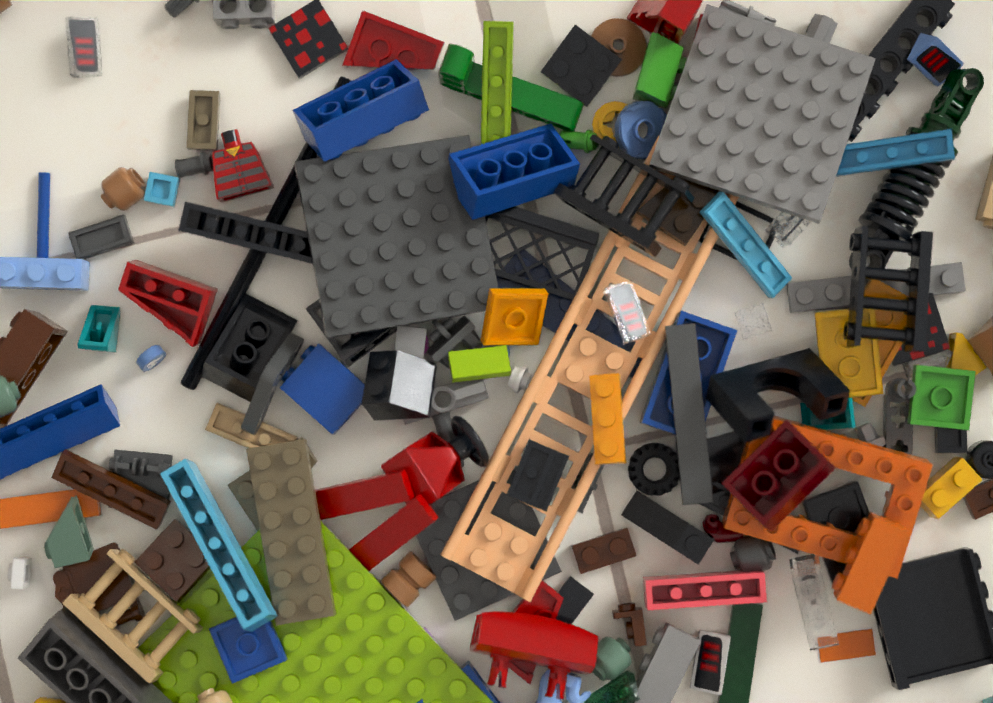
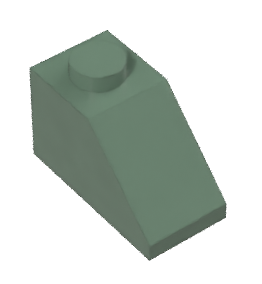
M77 496L71 497L44 544L45 554L48 559H52L54 568L88 561L94 550Z

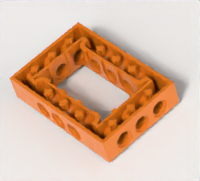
M774 415L770 435L786 420L785 418ZM787 419L836 468L891 484L889 491L886 490L884 495L886 502L881 517L904 526L908 531L889 574L890 577L898 579L933 464L921 457ZM769 436L746 442L739 466ZM731 493L722 519L724 529L845 564L847 563L844 562V558L850 545L855 546L859 537L856 530L853 533L835 528L832 523L826 522L825 525L811 521L801 514H798V516L789 514L771 532L762 526Z

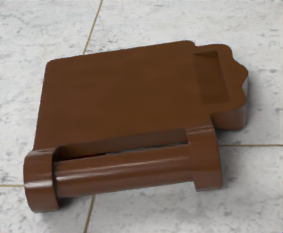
M117 543L108 544L93 550L88 561L63 566V570L53 575V581L56 586V599L63 603L70 594H86L115 562L106 553L110 549H118L120 551L119 545ZM125 570L114 579L95 601L96 605L94 608L98 612L116 605L132 587L133 583L130 575ZM138 598L131 604V608L126 610L116 621L117 626L134 619L136 622L142 620L145 612Z

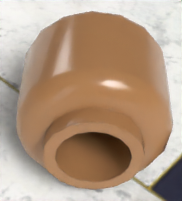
M120 167L101 182L104 192L101 194V198L109 208L113 209L116 207L125 211L144 197L143 188L146 184L133 168L126 169Z

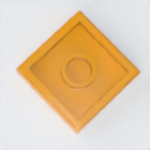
M490 288L480 340L482 344L539 345L549 294L545 288Z

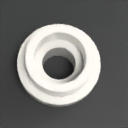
M516 365L508 382V387L513 388V392L519 393L521 389H527L532 374L528 373L529 366L523 365L521 367Z

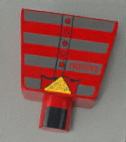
M237 129L221 133L225 149L212 152L217 200L222 203L274 189L273 182L253 142L242 144Z

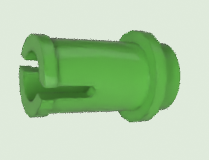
M562 130L560 132V136L570 149L584 150L585 153H590L597 149L590 140L592 134L598 135L593 133L592 130H587L586 132Z

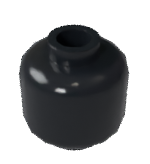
M981 440L975 442L968 448L965 460L981 478L993 479V441Z

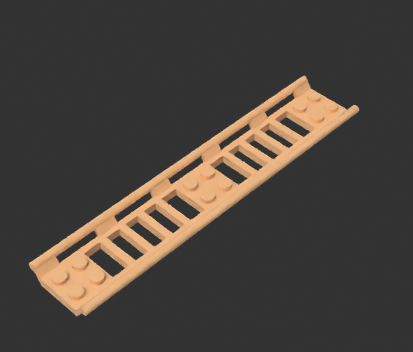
M658 135L644 162L648 166L660 135ZM658 171V172H660L661 174L667 176L668 178H670V179H672V180L676 177V176H673V175H670V174H667V173ZM638 173L619 213H622L646 176ZM656 183L639 209L664 187ZM725 193L735 205L739 197ZM635 213L631 226L640 230L641 227H645L647 224L642 222V216ZM705 219L686 246L660 230H657L655 233L657 236L655 241L680 254L673 270L629 248L630 242L612 231H608L492 454L489 464L486 466L452 531L441 556L458 563L531 602L601 466L595 465V454H593L576 489L571 488L594 444L593 425L590 426L547 403L558 383L591 399L589 375L619 373L622 390L637 359L641 358L642 361L622 397L624 422L666 340L665 326H671L675 323L719 237L713 228L710 227L697 254L693 253L708 223ZM615 246L617 250L590 299L588 295ZM624 258L667 280L661 294L658 296L616 274L615 272L622 259ZM678 280H681L682 283L657 332L652 331ZM609 284L615 287L630 284L635 297L654 306L647 321H644L647 332L644 335L638 336L631 352L586 330L596 309L623 323L616 306L602 300ZM573 324L577 325L551 377L547 376ZM532 403H536L510 456L506 455ZM542 413L587 436L579 452L534 430ZM528 440L569 456L568 460L573 462L566 478H560L557 485L560 489L552 505H549L547 512L527 504L546 514L536 536L491 514L501 492L507 494L511 485L507 481L515 465L518 467L522 458L520 455ZM491 482H496L469 535L465 534ZM556 516H561L535 568H530Z

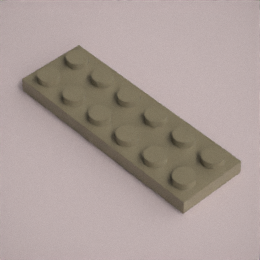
M301 439L246 449L273 608L278 615L275 618L276 625L335 616L336 610L307 440Z

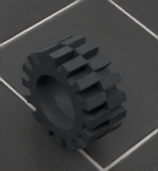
M661 443L644 444L637 448L630 457L628 466L629 478L636 489L642 493L651 496H661L671 492L678 485L680 478L678 457L671 447ZM650 458H659L666 465V473L660 480H649L644 474V464Z

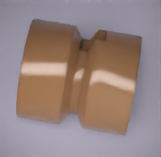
M409 551L399 562V570L392 569L381 580L390 593L406 607H409L419 596L418 589L420 587L426 589L437 578L432 570L412 551Z

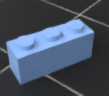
M0 257V288L89 291L90 262L84 259Z

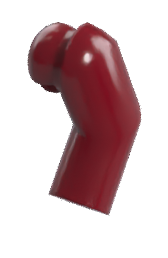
M715 514L707 515L702 522L704 531L716 543L735 542L743 537L741 533L724 529L722 522Z

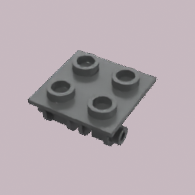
M114 449V456L109 461V470L166 499L169 498V490L160 473L172 467L173 455Z

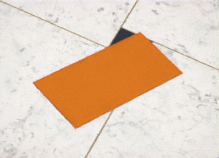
M872 629L817 636L821 663L876 655Z

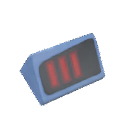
M922 33L918 36L907 58L930 82L938 87L945 82L947 75L951 71L960 69L964 64L938 37Z

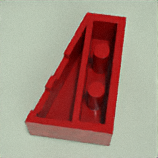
M638 0L626 19L650 34L652 32L658 33L679 44L693 22L703 0Z
M132 260L126 263L118 290L147 313L150 312L163 322V325L169 330L176 332L186 340V343L194 347L201 343L218 288L139 260Z

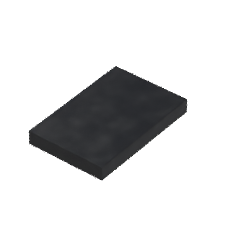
M858 481L802 501L808 520L825 525L826 522H829L835 528L853 533L855 530L857 531L861 520L868 518L869 510ZM822 557L831 584H833L837 573H843L846 564Z

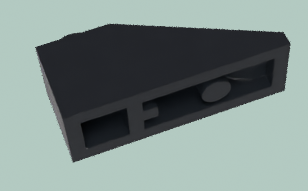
M637 490L621 514L698 565L714 541L713 538Z

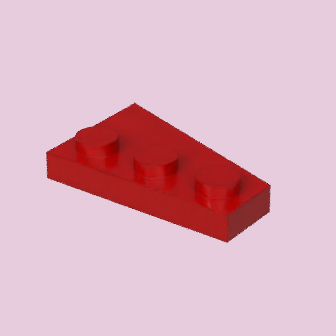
M362 10L342 66L382 67L397 59L406 69L435 70L445 42Z
M542 580L531 602L522 599L512 612L556 619L564 598ZM515 660L510 662L509 668L528 684H531L536 665Z

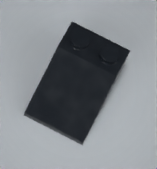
M245 294L205 360L201 377L251 402L265 367L287 336L293 331L298 320Z

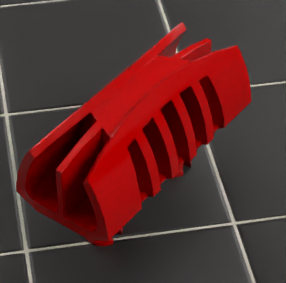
M501 611L482 612V614L477 615L470 642V652L490 655V658H492L487 685L493 686L499 673L498 687L506 688L509 663L513 662V660L545 666L550 670L545 697H553L556 688V699L564 700L568 673L575 672L586 675L593 672L598 648V636L580 627L539 615Z

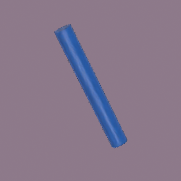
M39 172L37 258H49L51 173Z

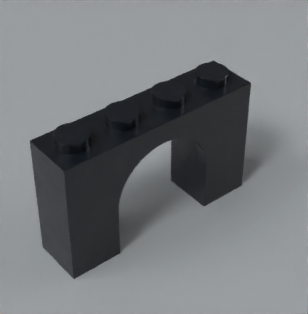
M808 348L710 375L706 399L740 439L746 443L769 436L775 412L758 394L759 392L778 390L790 393L799 398L819 420H824L845 413L850 390Z

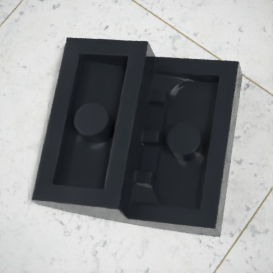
M734 431L707 439L711 483H723L739 466L745 443ZM711 484L712 495L724 491Z

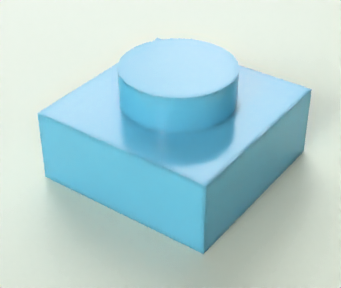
M149 172L144 201L174 207L180 178Z

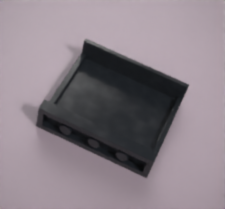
M963 547L902 563L898 579L888 576L873 612L891 684L895 689L910 688L909 684L993 664V612L988 610L986 599L989 598V593L985 582L980 579L978 570H981V561L977 552L974 553L973 549Z

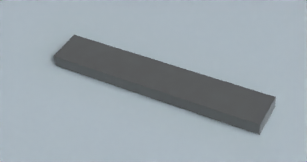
M692 323L665 326L682 505L713 502L696 325Z

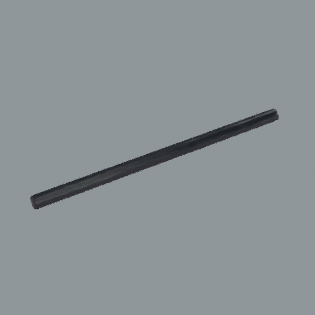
M341 76L334 89L351 82V80ZM306 142L296 161L315 159L318 155ZM295 165L266 217V222L282 225L299 193ZM250 248L181 380L182 386L190 390H195L202 378L201 374L205 360L246 294L267 252Z

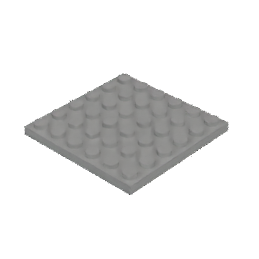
M707 4L649 167L819 224L876 58Z

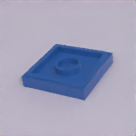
M234 617L209 628L232 684L288 659L272 621L267 622L254 631L243 630L238 618Z

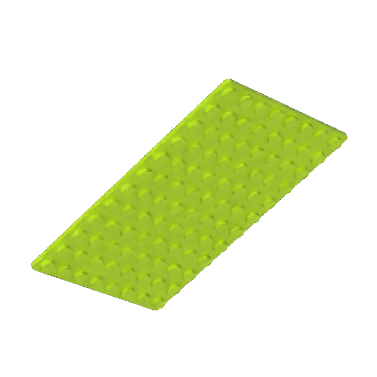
M321 520L336 610L335 616L276 625L275 618L272 619V624L288 659L232 684L209 628L236 617L213 574L180 606L184 610L187 608L192 610L200 618L198 623L203 629L195 634L189 629L161 659L159 668L164 673L156 682L152 683L173 703L199 702L197 696L210 688H213L215 692L225 690L233 703H417L421 699H423L424 703H493ZM258 530L241 549L272 604L260 530ZM171 615L138 649L144 655L147 653L151 654L177 625L179 620L174 615Z

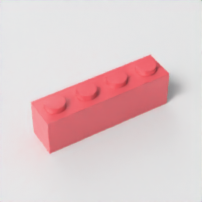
M742 570L643 577L644 602L647 610L767 602L764 571L742 572Z

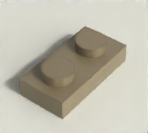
M189 91L188 150H218L219 91Z

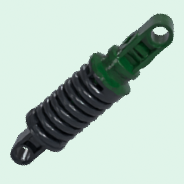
M975 68L951 71L947 75L941 90L934 98L929 112L924 113L922 116L920 127H909L906 135L951 129L954 142L955 138H958L961 134L960 127L968 117L974 101L983 88L984 77L982 73ZM964 76L967 80L966 87L963 86ZM954 147V154L956 157L958 154V150ZM952 160L888 169V173L883 176V183H880L877 188L878 192L873 195L872 202L868 204L863 215H860L858 219L863 226H869L868 237L909 241L913 230L918 225V221L915 218L923 216L924 211L922 208H927L929 205L927 198L934 196L933 189L938 188L940 185L938 179H942L945 175L943 168H949ZM867 249V256L869 255L870 257L868 267L885 268L893 251ZM853 252L851 253V255H850V257H849V266H850L851 270H852Z

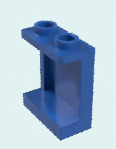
M318 344L316 347L310 345L300 357L303 362L296 369L291 367L281 379L284 383L279 388L326 430L335 435L362 405L365 383L328 352L321 344Z

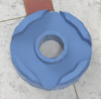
M635 101L625 106L618 114L615 122V139L619 144V148L636 159H646L658 135L661 133L667 116L666 112L651 101ZM642 122L648 128V133L644 138H641L638 134V127Z

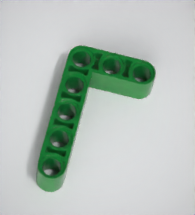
M449 44L438 72L440 84L451 90L482 100V65L475 63L474 53L469 49ZM516 77L512 78V112L545 124L551 123L554 127L562 130L575 132L584 103Z

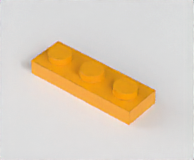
M620 374L589 375L595 465L626 463Z

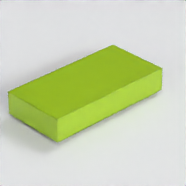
M506 345L448 352L452 383L511 375Z

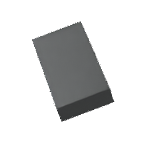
M120 215L68 233L76 259H87L134 243L125 215Z

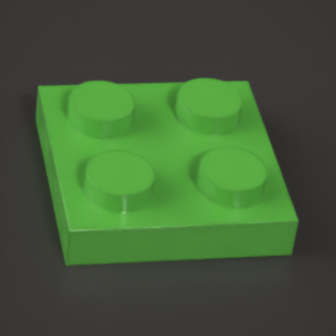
M914 365L912 381L916 385V393L910 398L907 424L969 430L976 371Z

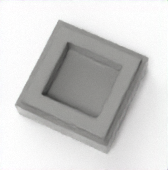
M398 326L394 350L424 358L427 329Z

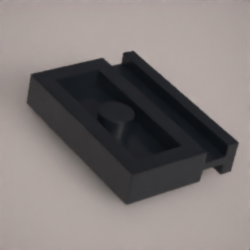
M529 440L506 495L547 512L569 456Z

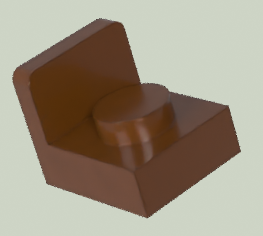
M635 603L618 604V609L612 610L613 619L631 618V621L626 622L627 639H633L635 647L647 645L642 608L636 607Z

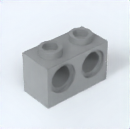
M213 0V20L217 25H221L222 29H238L239 25L250 24L251 28H267L268 24H275V0H261L266 2V6L263 11L258 13L253 12L251 8L259 0ZM233 1L237 3L236 9L232 13L223 12V6L227 2Z

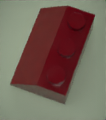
M786 419L722 484L762 526L772 532L836 467Z

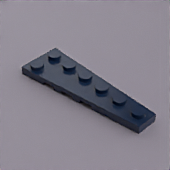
M526 250L520 252L526 267L538 262ZM517 254L504 266L505 271L510 274H515L524 269ZM543 264L529 271L533 281L543 283L552 278L547 267ZM526 273L519 276L529 280ZM496 276L498 288H532ZM560 278L557 279L562 291L574 294L575 291ZM554 282L547 285L557 289ZM549 293L542 326L556 333L572 300ZM596 309L586 330L631 352L635 341ZM573 324L566 338L567 341H570L577 325ZM641 358L637 359L629 375L631 379L642 361Z

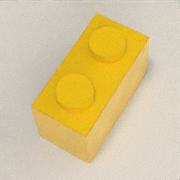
M953 457L928 480L920 506L931 518L940 519L983 479L963 457Z

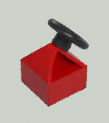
M454 416L451 419V428L455 435L453 439L446 442L432 431L380 466L385 474L406 469L415 497L421 494L430 505L465 481L461 465L464 459L469 457L476 465L486 467L489 464V455L473 427L464 418Z

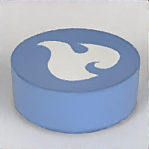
M160 345L151 346L137 358L136 364L143 372L149 371L165 358L166 352Z

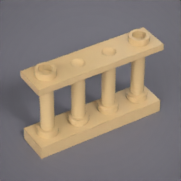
M110 549L106 554L115 562L86 594H70L62 604L150 684L156 682L164 673L159 668L161 659L189 629L193 634L199 633L203 627L198 623L200 618L188 608L186 610L182 609L133 564L135 558L124 549L120 551L118 549ZM125 570L136 582L108 614L104 613L101 615L94 608L96 605L95 601L114 579ZM146 590L158 602L129 634L125 633L123 635L115 628L117 626L116 621L139 595ZM167 609L179 622L151 654L147 653L144 655L137 648L139 645L138 641Z

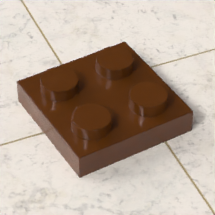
M174 519L135 561L153 581L178 603L210 569L193 534L177 519Z

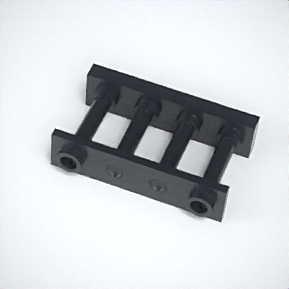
M592 134L590 140L599 149L576 185H571L568 188L560 183L554 194L563 203L656 258L662 248L655 241L657 237L655 233L679 197L690 203L694 201V196L688 190L690 185L678 177L672 180L618 149L619 144L611 138L604 136L601 139ZM610 155L622 162V164L598 199L595 198L591 202L585 198L587 195L585 191ZM634 169L646 177L622 213L618 212L615 216L608 212L610 209L608 205L631 170ZM656 183L670 190L645 227H641L638 230L631 226L633 223L631 219Z
M869 226L856 228L854 233L851 234L849 241L850 251H853L849 318L843 329L844 340H847V347H858L861 345V338L901 341L905 345V352H925L933 232L920 231L912 234V238L906 241L868 237ZM867 249L906 252L911 256L910 268L907 270L866 267ZM865 279L906 282V285H909L908 297L905 300L864 297ZM863 308L904 312L907 315L906 327L900 330L862 326Z

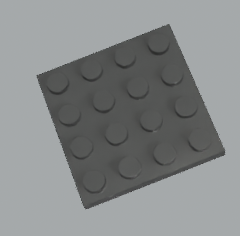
M513 469L507 481L509 484H511L516 473L515 469ZM478 481L449 493L430 504V507L439 518L416 535L433 574L437 576L436 581L455 621L515 594L458 563L441 556ZM491 482L465 534L469 535L496 482ZM501 492L491 514L536 536L541 525L533 508ZM547 538L544 539L530 568H535L548 543ZM555 556L542 580L562 572Z

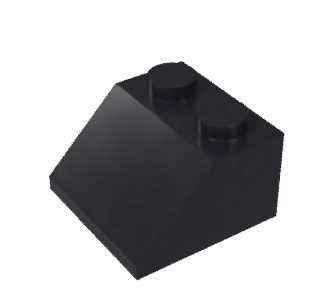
M399 350L370 352L362 398L363 407L374 421L430 418L437 365L434 362Z

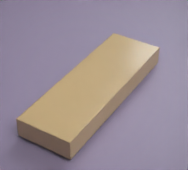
M216 403L205 429L247 448L284 443L298 439L297 436L262 422L258 432L252 435L241 429L246 414L220 403Z

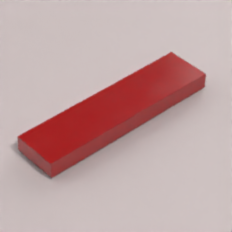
M406 469L315 490L320 520L407 502L415 498Z
M419 494L351 547L349 551L370 571L439 517L423 496Z

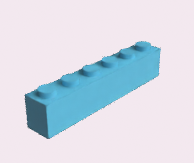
M185 458L160 473L243 630L254 631L278 616L196 463Z

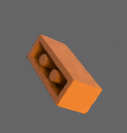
M872 512L869 513L868 518L861 520L857 529L858 540L855 546L850 545L844 558V562L847 564L843 573H837L832 584L833 594L838 601L868 614L872 613L908 534L904 526Z

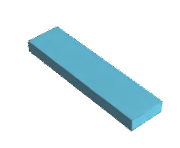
M718 192L700 211V214L768 298H774L792 279L783 265L724 192Z

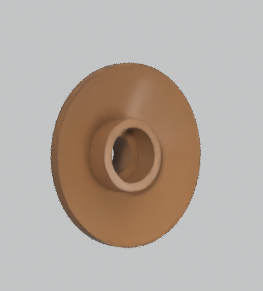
M616 18L601 23L593 31L591 36L622 59L611 76L628 75L642 64L647 45L644 34L637 25L631 21ZM621 41L624 47L621 50H616L613 47V43Z

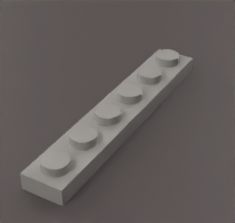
M962 262L931 266L929 293L941 295L966 291ZM851 276L786 284L790 313L843 307L850 304ZM865 279V286H864V288L866 287V285H867V283H868V281H869L870 279ZM880 280L908 296L909 285H906V282Z

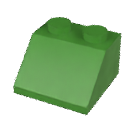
M652 32L632 100L651 101L658 107L666 109L669 101L672 102L678 86L674 84L676 74H682L687 57L682 56L684 47L658 33Z

